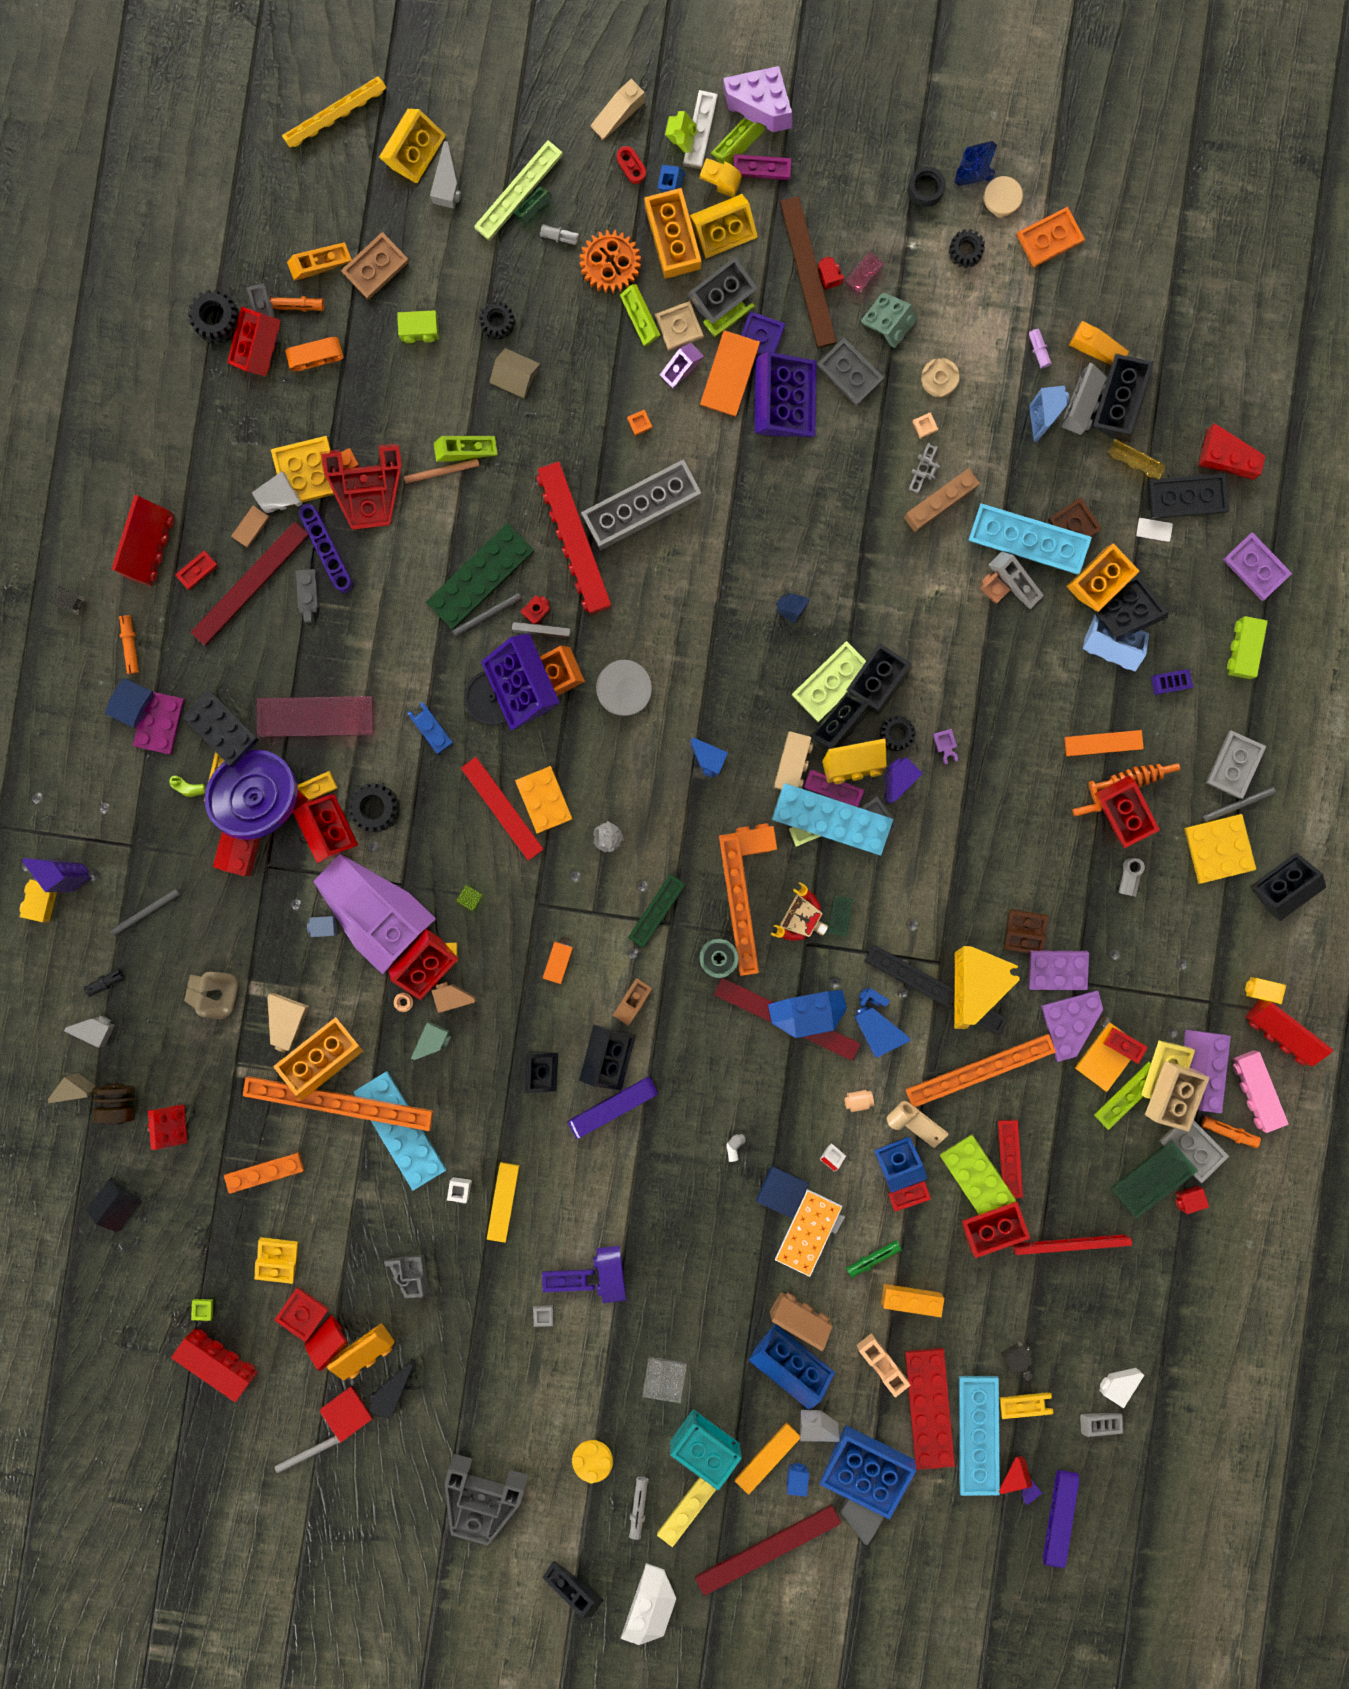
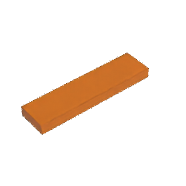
M1142 730L1064 738L1066 757L1144 749Z

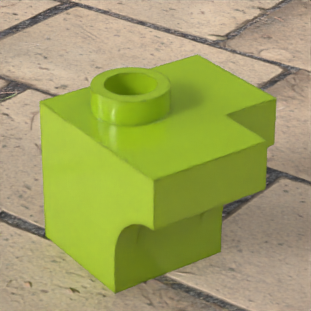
M678 111L677 116H669L665 135L673 144H677L684 153H691L694 138L697 134V124L685 111Z

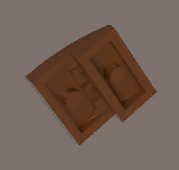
M1010 909L1004 949L1023 953L1043 951L1049 916Z

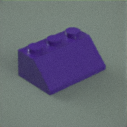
M907 757L902 760L900 758L896 759L886 768L888 772L885 774V802L887 804L895 802L923 774Z

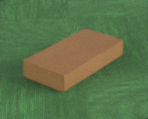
M253 505L231 537L249 548L270 517Z

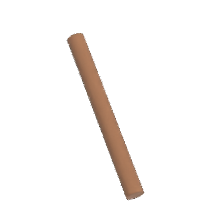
M477 458L404 476V480L408 484L480 465Z

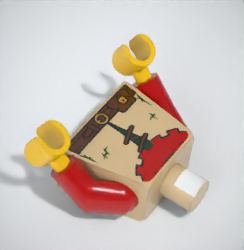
M799 882L801 885L799 891L793 889L796 896L780 926L774 925L778 930L776 934L771 933L772 936L794 941L803 940L806 936L810 937L813 931L822 936L825 934L828 925L819 921L823 914L820 912L821 906L815 895L801 882Z

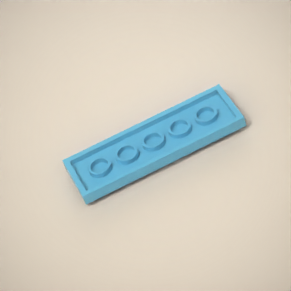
M981 503L968 541L1079 575L1092 537Z
M786 783L783 784L772 816L774 821L878 855L882 854L893 822L892 818Z
M388 1071L354 1091L355 1096L408 1106ZM370 1120L412 1190L417 1189L447 1170L423 1130Z
M959 1376V1484L961 1496L1000 1495L998 1376Z

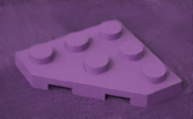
M1097 990L1041 1005L1047 1029L1056 1051L1054 1053L1056 1061L1059 1062L1077 1057L1103 1011Z

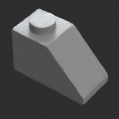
M100 1016L66 1027L64 1031L100 1048L106 1045L115 1025L111 1024V1020Z
M801 1410L800 1441L839 1442L838 1422L821 1410Z

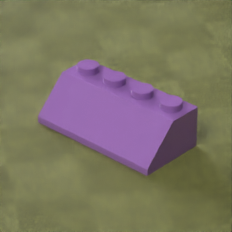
M1185 1029L1183 1046L1195 1050L1190 1068L1210 1077L1198 1110L1222 1113L1231 1036Z

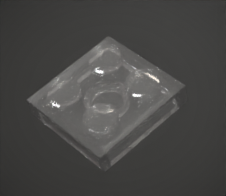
M649 1357L642 1397L681 1403L687 1363Z

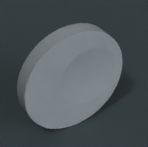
M618 660L610 663L601 671L597 679L596 691L599 701L606 710L615 715L628 716L641 711L647 705L651 696L652 685L648 673L641 665L630 660Z

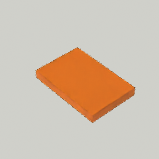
M1068 207L1032 224L1016 234L1033 268L1085 241Z

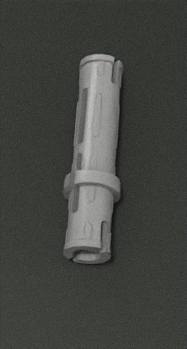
M641 1476L636 1478L633 1511L630 1514L629 1538L635 1540L641 1539L642 1524L645 1521L644 1508L649 1480ZM640 1491H642V1492H641V1500H640V1505H639V1496H640ZM639 1511L638 1523L636 1525L637 1512Z

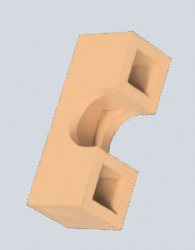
M872 1333L857 1344L859 1352L870 1366L876 1370L894 1397H897L911 1386L906 1376Z

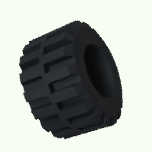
M206 290V294L199 293L200 297H194L192 299L194 304L189 305L191 311H188V316L193 329L203 340L206 339L211 344L213 341L215 344H220V341L227 343L228 338L232 340L239 317L237 306L229 296L223 292L220 293L218 290H214L213 293L210 290ZM217 309L224 310L223 318L219 323L215 325L206 324V319L210 312Z
M376 783L363 785L364 787L356 789L357 792L351 795L353 798L349 800L350 808H348L349 813L352 815L350 818L355 821L356 826L370 832H381L395 824L394 821L398 820L399 817L398 811L400 812V807L398 806L399 799L396 798V794L391 789ZM371 797L381 798L385 805L384 812L378 819H370L365 814V804Z

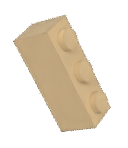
M788 732L773 788L782 790L783 784L786 783L802 789L804 781L801 779L802 771L806 772L809 762L806 761L807 753L811 754L813 742H810L811 737Z

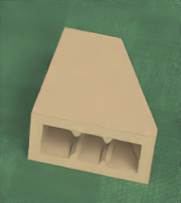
M270 993L268 995L270 1044L276 1046L275 1049L278 1051H290L295 1045L309 1006L281 995Z

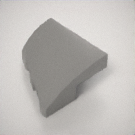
M283 471L252 492L254 498L266 513L274 512L277 509H287L288 505H302L297 491L292 488L287 475Z

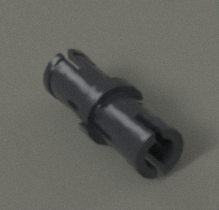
M118 968L106 976L98 977V980L84 986V991L88 990L85 993L91 997L102 990H108L111 985L125 979V976L120 975L123 972Z

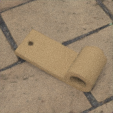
M902 1101L887 1116L888 1125L892 1129L901 1130L906 1126L933 1148L949 1134L906 1101Z

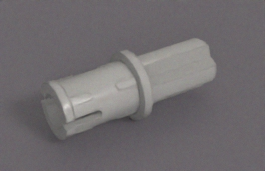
M543 224L540 237L556 240L557 243L562 241L576 245L579 234L562 230V227L554 228Z

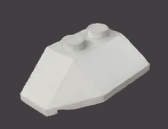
M646 1563L621 1639L641 1645L664 1636L676 1601V1596L664 1569Z

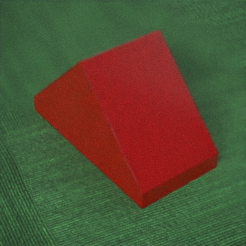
M1022 1456L1015 1458L999 1490L1001 1494L1033 1487L1025 1458Z

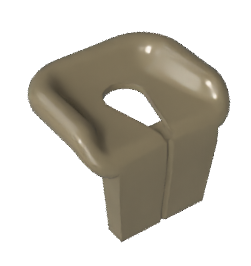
M206 972L202 976L190 975L184 1001L195 1007L196 1013L201 1017L215 1019L228 1017L234 1009L238 991L236 977L232 974L220 972ZM220 990L222 996L219 1000L215 1001L206 997L207 991Z

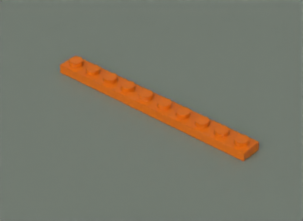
M251 1076L245 1078L243 1091L244 1097L425 1131L431 1130L434 1113L432 1110L320 1089L314 1090L301 1101L286 1083Z

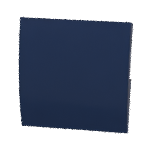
M123 678L112 694L105 714L135 729L146 716L144 709L154 698L155 694L153 691Z
M771 1166L755 1201L793 1218L809 1183L784 1170Z

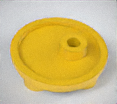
M587 1440L575 1449L572 1465L578 1477L588 1483H596L605 1479L611 1472L613 1457L611 1451L604 1443L597 1440Z

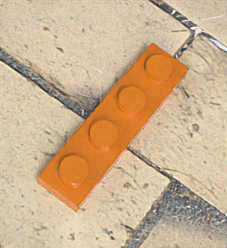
M297 1152L224 1175V1179L230 1194L303 1172L304 1167L300 1153Z

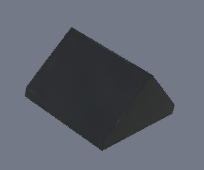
M527 1052L524 1093L556 1091L558 1053Z
M110 1178L87 1208V1211L95 1225L119 1232L142 1200Z

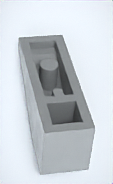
M444 141L430 197L433 204L455 209L456 202L459 203L461 191L458 188L449 144Z
M1001 552L989 564L992 571L999 574L997 577L1029 609L1044 596L1014 555Z

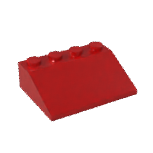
M134 495L111 570L131 581L152 587L153 582L157 579L158 565L163 560L162 552L164 546L169 541V529L174 525V514L153 502Z

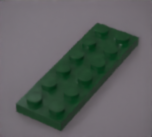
M507 523L441 586L426 603L453 630L534 552V549Z

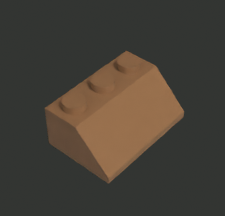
M781 1292L770 1310L772 1322L823 1352L833 1327L831 1321H829L830 1317L822 1312L820 1314L814 1312V1308L805 1302L803 1304L799 1303L794 1295L788 1292L787 1294Z

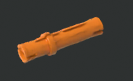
M306 296L301 298L270 297L273 309L324 311L325 307L323 298H307Z
M119 616L121 626L120 638H122L126 673H139L134 640L136 633L133 632L132 616Z
M1208 1116L1203 1117L1201 1121L1202 1128L1229 1137L1236 1143H1243L1255 1149L1260 1145L1261 1137L1249 1134L1242 1128H1234Z

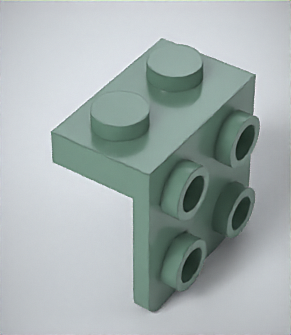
M882 293L862 318L861 322L863 325L884 334L889 345L896 348L909 329L915 324L918 317L911 304L887 293Z

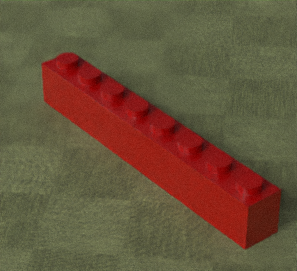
M559 461L539 468V475L536 478L539 486H544L546 493L542 495L546 505L550 504L552 511H549L552 522H557L558 529H555L558 539H563L565 544L562 550L565 558H570L571 564L568 566L571 575H576L578 582L575 583L578 594H583L584 600L581 602L584 611H589L591 616L612 608Z

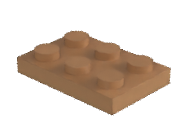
M382 232L352 259L341 272L369 300L409 263V259Z

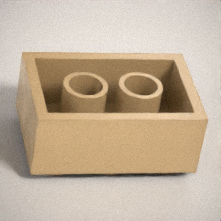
M1165 1061L1145 1115L1157 1123L1189 1132L1210 1077L1197 1070Z

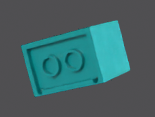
M694 1409L670 1440V1456L718 1491L742 1459L740 1443Z

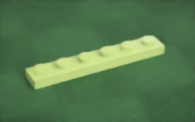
M547 140L474 226L475 230L490 241L563 156L562 151Z

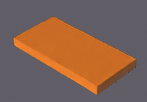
M723 331L701 399V406L737 416L760 345L759 341Z

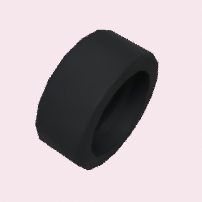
M925 166L920 167L913 173L909 181L908 193L915 204L929 207L939 202L946 185L941 171L935 167ZM930 177L935 180L938 185L935 195L927 197L919 194L915 187L918 179Z

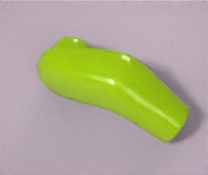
M172 776L169 780L170 786L186 797L205 794L206 787L204 784H188L178 776Z

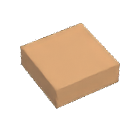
M931 412L912 421L920 439L938 431Z

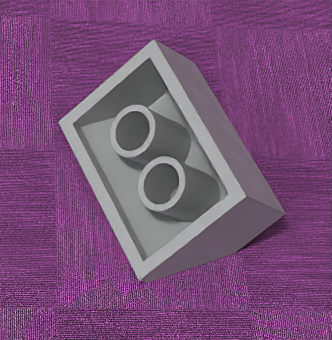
M1089 363L1081 373L1060 427L1080 435L1085 430H1089L1093 421L1090 417L1092 412L1095 413L1100 404L1097 401L1098 397L1103 395L1106 386L1104 384L1106 376L1094 364Z

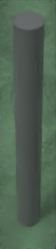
M519 593L514 594L453 629L455 637L520 601L522 598Z
M1274 787L1268 788L1202 816V819L1205 823L1274 795L1276 790Z
M176 888L112 928L111 932L114 936L121 933L180 895L179 890Z

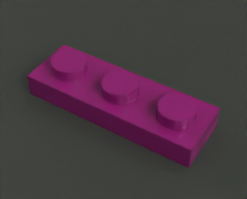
M734 154V167L740 171L742 177L790 180L791 158Z
M813 770L809 771L803 787L855 807L859 806L864 792L863 789L845 782L840 784H834V782L827 783L826 775Z

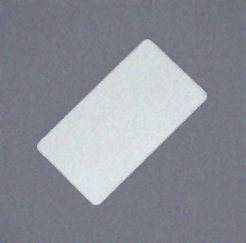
M1139 518L1136 536L1169 542L1173 524Z

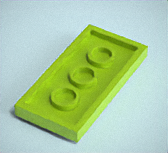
M973 1134L940 1154V1157L978 1214L1016 1201V1198Z

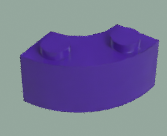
M620 1246L597 1248V1256L593 1257L594 1268H598L599 1272L598 1296H602L603 1303L626 1301Z

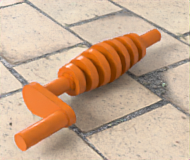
M1176 763L1163 767L1161 764H1155V768L1153 765H1147V769L1145 766H1140L1139 769L1138 767H1133L1131 770H1125L1124 774L1123 772L1118 773L1117 777L1116 775L1110 776L1108 781L1096 784L1094 781H1089V789L1094 804L1072 809L1073 815L1075 817L1101 811V805L1095 793L1129 775L1135 780L1138 788H1140L1142 783L1145 786L1150 781L1151 783L1156 782L1157 778L1158 780L1163 779L1165 774L1180 771V765Z

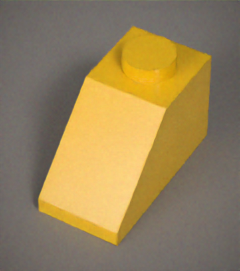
M1250 977V981H1247L1245 986L1246 996L1282 1004L1286 985Z

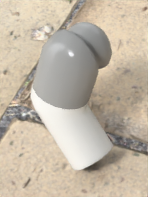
M736 1134L727 1143L729 1162L738 1160L737 1149L741 1144L745 1143L744 1135Z

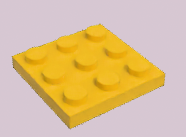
M327 436L271 449L276 473L279 474L283 471L287 475L292 488L297 491L301 502L334 495L323 473L320 455L321 451L331 450Z
M1242 814L1184 828L1198 884L1256 870Z

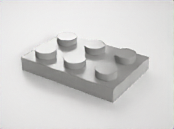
M1232 730L1229 731L1206 784L1239 799H1243L1266 746Z
M1194 1120L1189 1132L1172 1127L1159 1140L1200 1183H1203L1229 1157Z

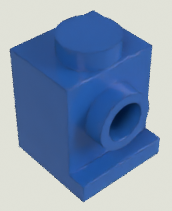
M662 165L657 188L662 193L681 188L683 177H685L686 173L680 167Z

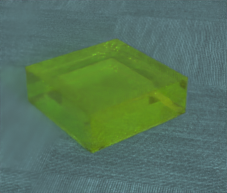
M465 885L456 902L473 911L483 894Z

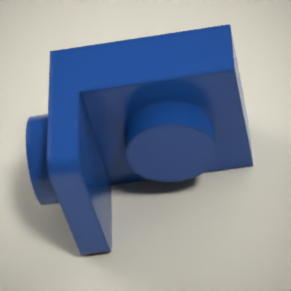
M870 987L867 990L863 989L858 997L860 999L859 1004L862 1006L865 1005L869 997L872 998L870 1002L878 1007L881 1005L886 1007L890 1002L889 999Z

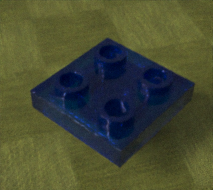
M990 141L966 147L960 166L957 169L954 183L962 186L984 180H992L995 170L990 168V164L997 144Z

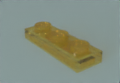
M1116 439L1113 440L1108 453L1114 459L1122 460L1134 469H1140L1149 477L1160 479L1164 472L1165 464Z

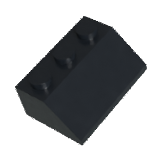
M879 643L846 691L866 701L869 704L870 710L880 715L912 670V665Z
M846 692L812 733L811 737L826 751L841 747L858 724L865 719L870 711L869 704Z
M1295 853L1251 885V889L1265 908L1279 921L1327 888L1323 874L1298 853Z
M593 1025L579 1081L593 1087L622 1090L636 1035L610 1027Z

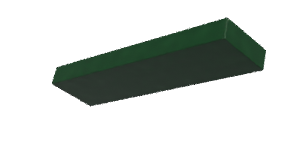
M670 874L628 938L644 948L686 884Z

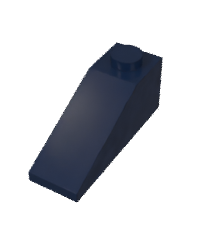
M788 593L786 597L782 595L776 603L778 606L776 612L795 624L806 610L810 599Z

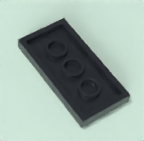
M1226 473L1148 480L1151 519L1229 512Z
M207 690L182 716L232 768L259 741L210 690Z

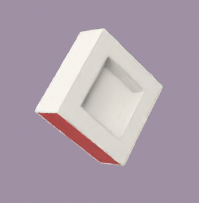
M831 1143L820 1160L835 1172L839 1169L846 1155Z

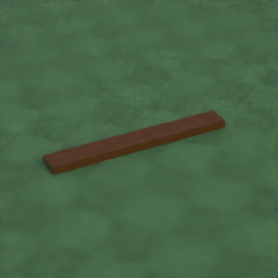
M799 196L781 200L780 205L817 348L836 344Z

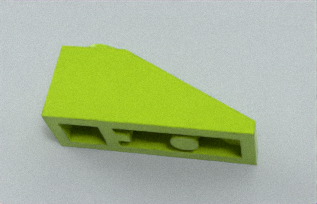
M441 436L434 442L436 462H452L497 456L495 436Z

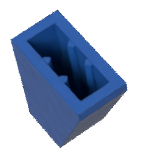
M865 1005L856 1010L857 1013L854 1014V1017L874 1057L877 1058L911 1041L906 1034L872 1007L867 1008Z

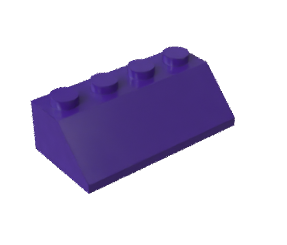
M24 858L21 860L44 892H74L92 879L89 876L88 868L84 864L52 859Z

